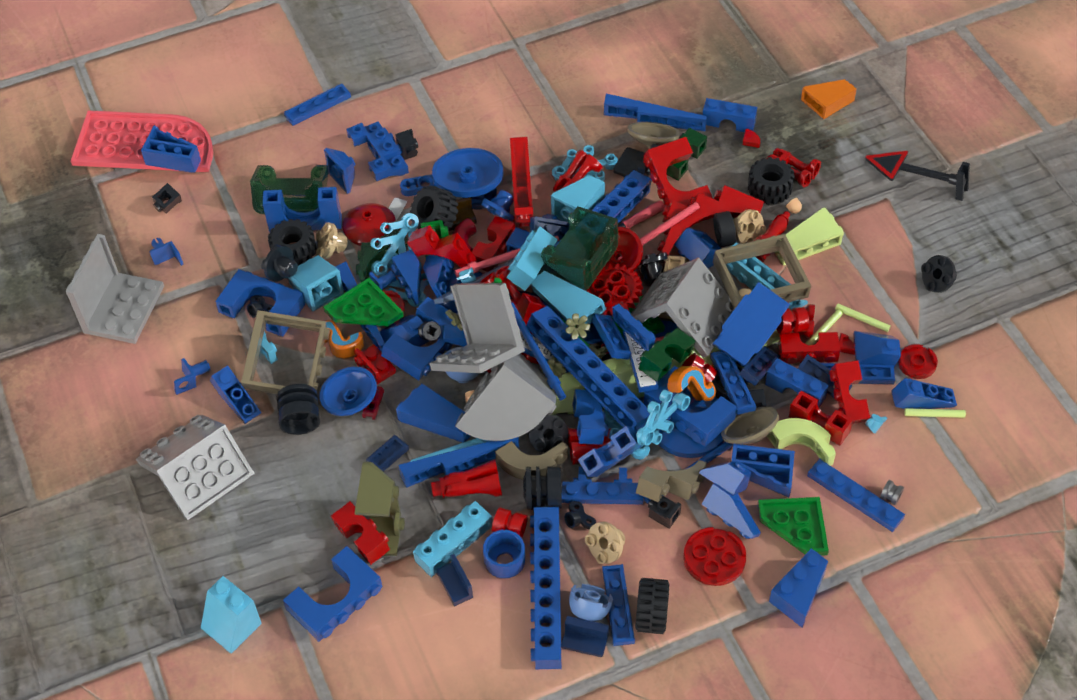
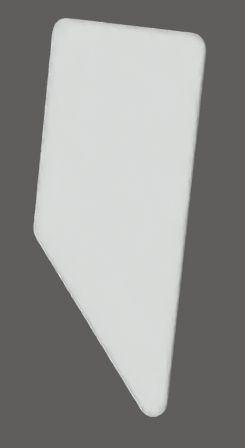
M394 198L389 206V209L395 215L396 221L407 203L406 200Z

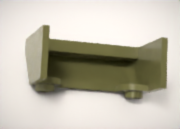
M363 462L355 515L369 516L376 524V530L378 532L383 531L389 539L387 544L390 551L385 555L397 556L400 531L404 530L405 518H401L398 501L399 486H396L395 481L373 462Z

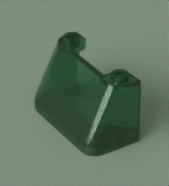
M258 165L250 180L253 209L259 214H265L263 191L282 190L284 202L289 209L302 213L316 210L319 207L318 188L327 187L328 165L314 166L311 170V178H276V172L273 167Z
M577 206L568 217L570 229L556 247L552 245L544 247L541 252V258L546 265L575 286L587 290L617 249L619 240L618 219Z

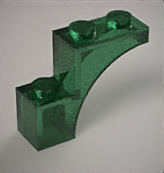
M401 228L393 229L390 234L384 233V236H381V238L397 235ZM408 234L404 238L406 251L408 250ZM362 242L361 250H358L357 253L359 264H356V275H359L360 283L369 278V273L372 272V264L375 261L382 260L391 244L384 245L381 249H374L371 247L370 242Z

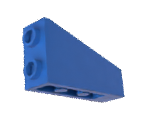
M424 384L413 389L410 396L397 406L396 412L400 422L462 443L471 437V435L464 433L455 426L460 414H465V412Z

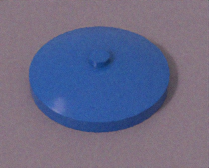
M457 149L446 153L435 162L432 168L433 182L436 187L453 193L455 197L480 196L492 191L500 184L503 178V164L495 154L484 149Z
M689 390L683 393L690 396V404L685 410L687 412H702L718 400L717 397H714L711 401H696ZM675 426L671 433L659 430V433L662 434V440L658 445L668 453L678 457H703L724 443L721 433L705 447L695 442L686 433L679 431Z

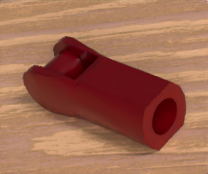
M377 386L373 400L363 409V418L372 417V420H376L385 391L382 387Z

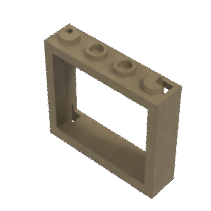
M785 234L762 240L757 239L753 242L738 244L715 251L713 264L734 308L737 307L743 297L740 296L726 264L777 251L780 252L795 284L771 289V291L786 302L809 297L811 284Z
M257 310L241 381L244 389L277 394L283 387H286L253 381L267 323L319 332L308 383L309 386L318 391L316 380L317 376H321L322 364H320L321 358L325 357L326 353L324 342L328 340L330 334L326 321Z

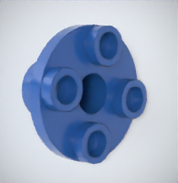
M500 190L496 198L491 201L483 199L481 206L493 215H498L511 222L515 218L509 213L510 206L514 201L513 195L509 192Z

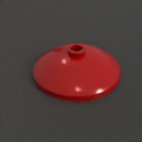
M376 203L361 204L351 209L345 215L342 222L343 233L350 242L359 246L370 247V242L373 238L380 239L394 234L395 229L390 234H386L380 230V226L384 222H396V218L393 212L384 205ZM388 225L385 226V231L389 229ZM378 240L375 242V246L379 245Z
M613 227L600 233L591 244L589 263L594 272L595 270L601 272L602 266L608 269L609 264L615 268L617 263L620 268L625 264L627 269L631 267L634 271L640 264L643 256L642 242L638 235L628 228Z

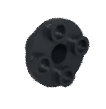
M276 244L272 247L266 259L262 261L261 268L269 280L279 282L284 278L288 279V277L294 276L298 265L294 261L293 252L290 248Z
M666 252L657 255L656 253L646 255L645 259L641 260L636 268L641 269V274L645 277L647 283H653L659 274L662 273L661 263L668 261Z
M933 256L921 266L922 280L928 291L936 293L945 292L956 280L957 272L955 265L946 256Z
M547 414L536 427L528 432L529 440L537 451L546 453L561 442L566 444L568 427L561 417L555 414L550 416Z

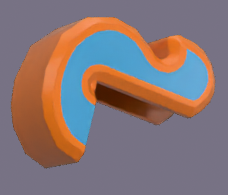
M325 320L327 329H330L328 340H325L324 343L329 342L331 353L334 356L345 359L355 356L354 349L356 348L362 351L364 347L362 332L355 333L344 339L336 323L333 320Z
M681 366L674 370L668 379V390L672 393H680L687 387L696 401H711L715 397L716 389L712 382H705V375L697 366Z

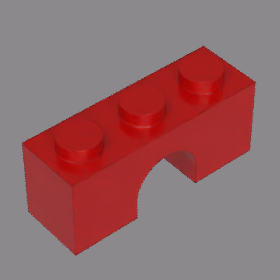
M497 216L494 217L487 228L488 240L492 241V243L486 244L478 241L472 250L477 259L476 263L507 252L506 242L515 230L514 222ZM498 264L483 268L481 270L488 272L492 270L494 267H497Z
M818 332L817 342L814 345L804 344L800 340L799 333H785L779 336L780 360L785 363H802L807 354L818 362L833 363L839 360L840 344L838 332Z
M859 360L835 364L830 370V379L835 385L833 394L835 401H838L839 408L837 410L852 418V424L866 422L870 419L867 399L857 400L849 393V386L858 384L862 380Z
M803 391L799 392L790 405L789 418L806 419L820 425L831 435L830 441L841 446L851 431L852 418L838 410H835L832 415L823 413L818 407V399Z
M349 501L333 513L331 518L346 539L355 533H362L354 541V544L362 557L372 565L390 551L387 544L389 539L383 531L378 532L376 530L377 526L371 518L367 520L364 517L365 515H355V506Z

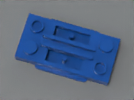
M758 282L751 293L743 297L722 325V332L713 342V345L745 367L754 353H759L782 321L781 317L790 304Z

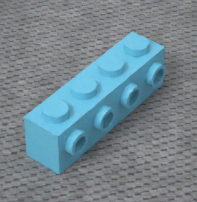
M539 227L536 232L532 230L521 246V250L515 256V260L508 267L510 272L506 278L525 291L535 280L558 239L542 227Z
M756 257L726 264L728 271L751 290L754 289L758 282L769 290L791 285Z
M476 501L471 505H466L460 514L455 518H450L444 527L434 531L428 540L416 546L413 551L415 562L430 577L434 576L437 568L451 561V554L454 553L457 557L492 528V516Z

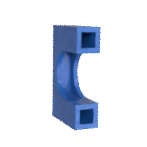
M337 187L318 188L319 207L314 211L306 213L289 209L284 202L282 190L263 191V208L269 233L272 228H275L274 225L277 223L281 224V221L284 220L289 221V219L305 221L307 225L311 226L312 230H321L326 222L334 223L337 229H342V213Z
M238 269L215 301L219 313L234 319L254 295L265 296L275 300L274 306L269 311L271 313L297 317L305 306L304 296L301 291L288 288L281 283L272 282L265 277H259L249 271L245 272ZM266 323V330L281 337L290 328Z
M427 297L417 308L416 315L423 322L433 321L439 324L441 333L437 338L438 341L428 347H418L394 333L383 345L381 356L418 381L423 375L427 376L431 371L429 363L435 361L437 356L443 355L445 350L449 351L453 346L452 343L443 341L444 324H452V320L445 313L448 309L440 304H435L434 300Z
M674 366L664 377L657 381L658 390L644 393V405L647 408L651 401H655L661 406L660 394L663 390L669 391L668 379L678 367ZM685 387L684 390L680 393H684L688 390V388ZM672 393V399H671V401L669 402L667 408H669V407L673 404V403H672L673 397H674L677 393ZM721 396L708 409L702 412L692 413L677 409L666 420L673 422L679 431L686 433L695 442L706 447L735 420L737 406Z
M348 546L331 559L334 570L350 585L349 592L344 599L336 604L322 605L315 602L300 587H297L283 599L285 609L318 642L323 638L329 637L333 629L339 624L345 623L355 610L361 609L370 597L376 596L382 588L380 576Z

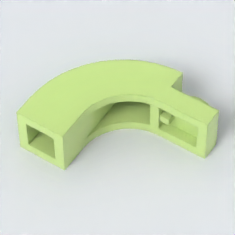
M800 418L779 420L775 428L767 435L775 449H783L789 445L801 444L811 448L819 459L830 466L834 463L836 452L833 446L829 445L831 435L823 427L812 421Z

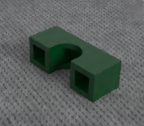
M689 128L680 135L679 139L687 137L693 151L691 156L697 159L706 149L707 136ZM689 159L669 166L666 174L679 181L688 170Z
M676 328L673 332H668L660 342H655L649 351L645 350L641 354V362L638 369L657 382L669 372L673 359L681 363L691 355L696 340L679 328Z

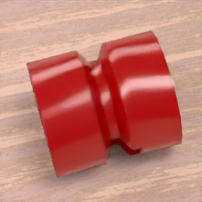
M797 307L792 308V310L788 308L781 317V323L776 328L779 334L791 333L792 330L795 333L806 332L809 327V316L806 308Z
M696 353L691 354L681 365L697 366L705 375V382H712L717 373V370L710 364H704V360Z
M499 507L492 523V533L499 530H510L523 538L528 516L518 512L512 514L511 510Z

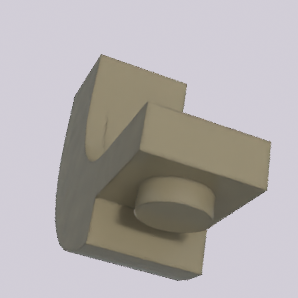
M511 441L495 451L496 463L506 473L521 480L524 478L526 467H531V476H536V466L540 467L541 475H546L547 466H557L566 461L568 458V447L564 442H561L542 455L532 456L521 452Z

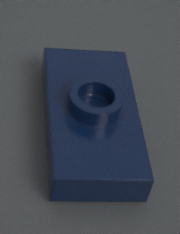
M394 435L366 459V462H373L384 472L409 450V446Z

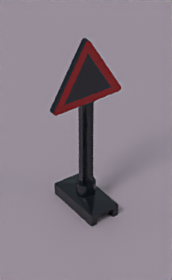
M908 151L865 156V160L890 181L895 179L899 170L947 181L949 184L956 185L955 199L960 201L964 199V191L969 189L970 163L962 162L957 174H947L904 163L908 156Z

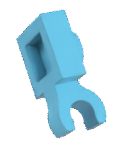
M264 332L260 351L272 364L277 361L275 353L277 349L272 342L269 343L267 341L266 333Z

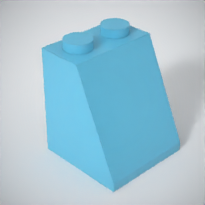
M589 175L554 192L551 195V214L557 216L560 221L580 222L587 212H591L595 205L604 199L605 182Z
M319 255L299 265L296 274L288 277L292 288L303 293L305 303L312 312L344 294L340 271Z
M222 576L207 591L201 629L232 654L262 623L254 601L227 578Z

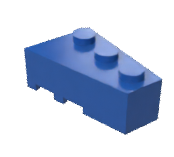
M153 126L141 149L145 165L195 173L201 162L196 145L182 138L177 139L169 132L160 131L156 126Z
M733 444L731 462L739 461L747 466V470L751 472L749 481L788 498L790 497L795 451Z
M811 548L771 590L769 602L802 628L825 575L828 560Z

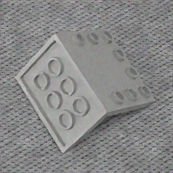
M97 234L94 241L91 242L87 254L84 255L79 269L75 271L72 282L67 286L66 294L83 333L136 344L164 288V283L162 281L119 273L105 235Z
M698 257L659 274L631 315L643 323L648 318H656L666 311L680 330L696 340L694 347L704 358L714 348L713 342L722 332V325L735 308L728 294Z
M465 283L450 286L467 345L454 348L449 354L437 356L435 361L429 363L432 371L482 373L525 351L506 283Z
M204 415L194 416L190 419V423L176 428L173 431L174 434L168 438H161L157 441L156 446L143 450L139 454L140 456L136 458L140 466L159 476L187 520L255 474L225 424Z

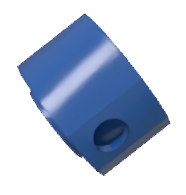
M499 530L486 538L483 544V556L487 571L498 578H511L522 571L525 565V544L517 533L510 530ZM502 554H508L513 558V562L499 564L497 563V558Z

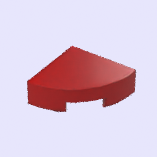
M746 129L743 145L760 148V138L754 131Z
M840 333V352L855 355L854 342L849 339L848 335Z

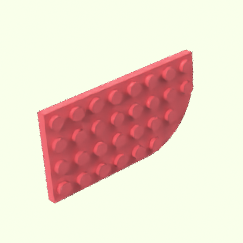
M87 111L71 163L72 166L179 171L145 165L141 149L153 126L158 127L160 131L165 133H171L177 139L182 138L198 147L201 162L196 172H209L213 159V145L207 130L200 123L185 116Z

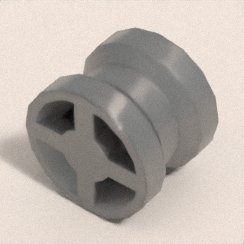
M888 480L880 498L888 499L892 504L896 505L904 491V487L901 485L897 486L893 481Z

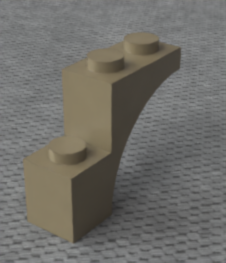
M698 460L695 465L679 471H662L646 467L639 477L636 493L656 502H659L662 496H666L668 492L689 500L693 493L696 494L698 492L700 482L703 483L705 481V477L699 474V472L706 467V462Z

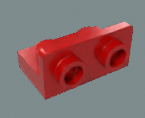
M374 344L362 352L358 348L354 349L355 363L358 367L370 371L377 385L396 373V368L390 361L381 356L382 352Z

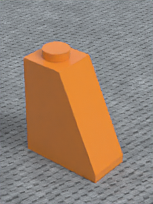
M845 79L803 87L801 100L825 119L854 102L857 89Z

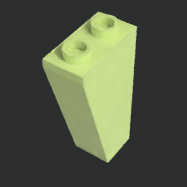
M822 208L788 232L786 237L796 257L800 260L841 245L844 232L842 227L838 226L835 222L833 215L826 208ZM774 252L782 265H786L780 252Z

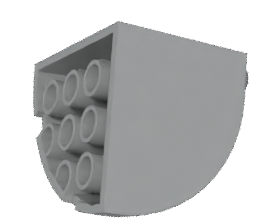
M520 353L492 367L491 373L485 374L464 407L465 414H460L455 426L464 433L483 440L503 441L526 434L536 427L547 414L550 416L557 407L555 405L556 394L549 387L545 376Z

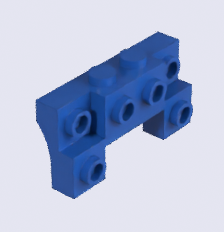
M379 121L368 126L360 123L346 129L347 136L352 138L354 147L367 142L368 148L376 158V160L368 162L369 170L374 172L376 181L389 176H403L409 173L408 165L400 155L402 154L400 145H396L392 133H388Z

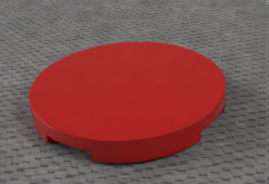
M707 527L698 530L689 537L684 548L683 560L687 571L694 579L706 585L722 586L735 581L742 574L747 554L743 542L733 532Z

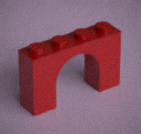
M687 137L649 149L643 158L645 166L649 167L651 172V180L653 183H656L658 188V196L665 205L676 201L688 206L691 197H695L698 193L713 198L708 185L691 191H680L675 189L667 179L666 172L669 166L687 160L693 154Z

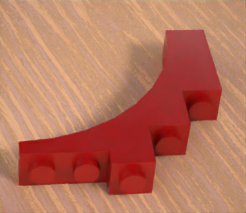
M528 137L510 138L515 223H519V227L530 226V217H533Z
M726 185L720 190L717 189L714 198L698 193L695 197H691L688 206L672 201L669 205H665L662 215H664L662 222H666L695 202L698 203L700 208L663 232L665 237L658 244V254L666 252L668 256L674 243L686 228H690L701 221L712 219L716 213L729 211L732 218L738 217V215L748 209L757 210L760 213L764 201Z

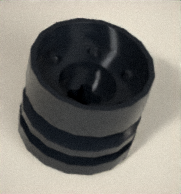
M292 384L278 391L276 395L278 423L283 432L301 435L312 432L319 427L320 412L317 390L307 384Z
M536 466V476H531V467H526L523 478V497L527 510H532V500H537V507H541L542 500H546L548 507H559V509H562L561 466H547L546 475H541L540 467Z

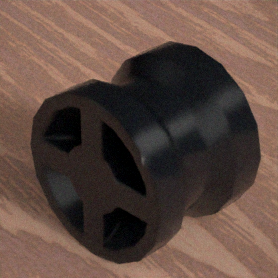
M433 321L423 322L418 328L420 338L426 341L436 340L441 333L439 324Z

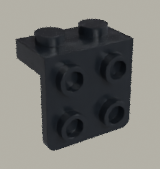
M653 143L650 149L659 145ZM630 147L624 150L613 168L615 174L624 177L633 170L647 177L651 174L649 167H646L643 158L645 153Z

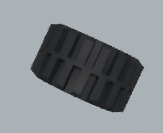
M768 157V159L762 158L760 161L757 160L754 165L752 164L749 171V194L753 195L754 198L764 201L766 205H770V203L776 205L778 202H784V199L787 200L792 193L794 170L791 169L790 164H786L784 160L780 161L779 158L772 159V157Z
M431 185L419 190L410 206L412 207L410 213L415 214L419 220L417 228L421 229L420 223L442 220L443 225L447 226L449 230V227L453 226V221L457 218L458 203L455 202L456 197L447 190Z
M289 219V221L284 220L281 221V224L277 223L274 225L275 228L270 230V234H268L270 251L276 244L290 248L293 252L294 261L297 262L298 266L313 258L312 256H315V250H317L315 237L311 226L307 225V222H301L299 219L295 221L293 219Z
M641 578L639 581L636 612L637 632L664 634L666 631L670 586L668 580Z

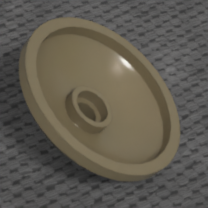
M635 122L630 124L627 130L631 137L639 143L647 145L648 148L653 143L660 146L675 141L680 136V132L676 128L656 122Z
M758 407L756 411L739 414L721 432V436L725 442L730 444L747 445L757 443L775 428L779 420L778 412L772 407Z

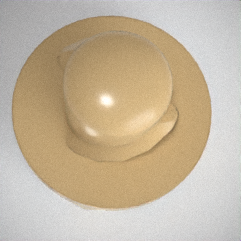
M745 210L733 219L736 239L740 244L753 242L756 237L766 232L763 217L757 210Z
M326 222L322 229L316 233V241H318L316 256L319 255L323 259H328L334 251H337L338 254L345 251L347 237L342 232L337 233L334 223Z
M599 522L590 528L588 535L585 537V543L589 546L590 552L599 564H609L620 558L623 545L625 544V536L621 530L611 523Z

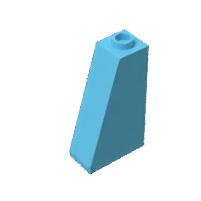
M546 271L537 275L531 283L533 291L565 321L568 318L572 319V315L577 313L579 318L585 315L588 318L585 324H590L594 314L601 315L606 310L604 301L601 298Z

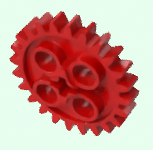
M618 263L615 268L609 264L608 269L602 266L601 272L595 270L596 275H589L591 281H585L586 286L582 287L583 290L604 301L606 310L601 315L612 317L615 305L620 304L628 311L630 307L635 309L634 302L640 303L638 297L643 295L641 292L643 290L642 281L637 272H633L631 267L627 269L625 264L620 268Z

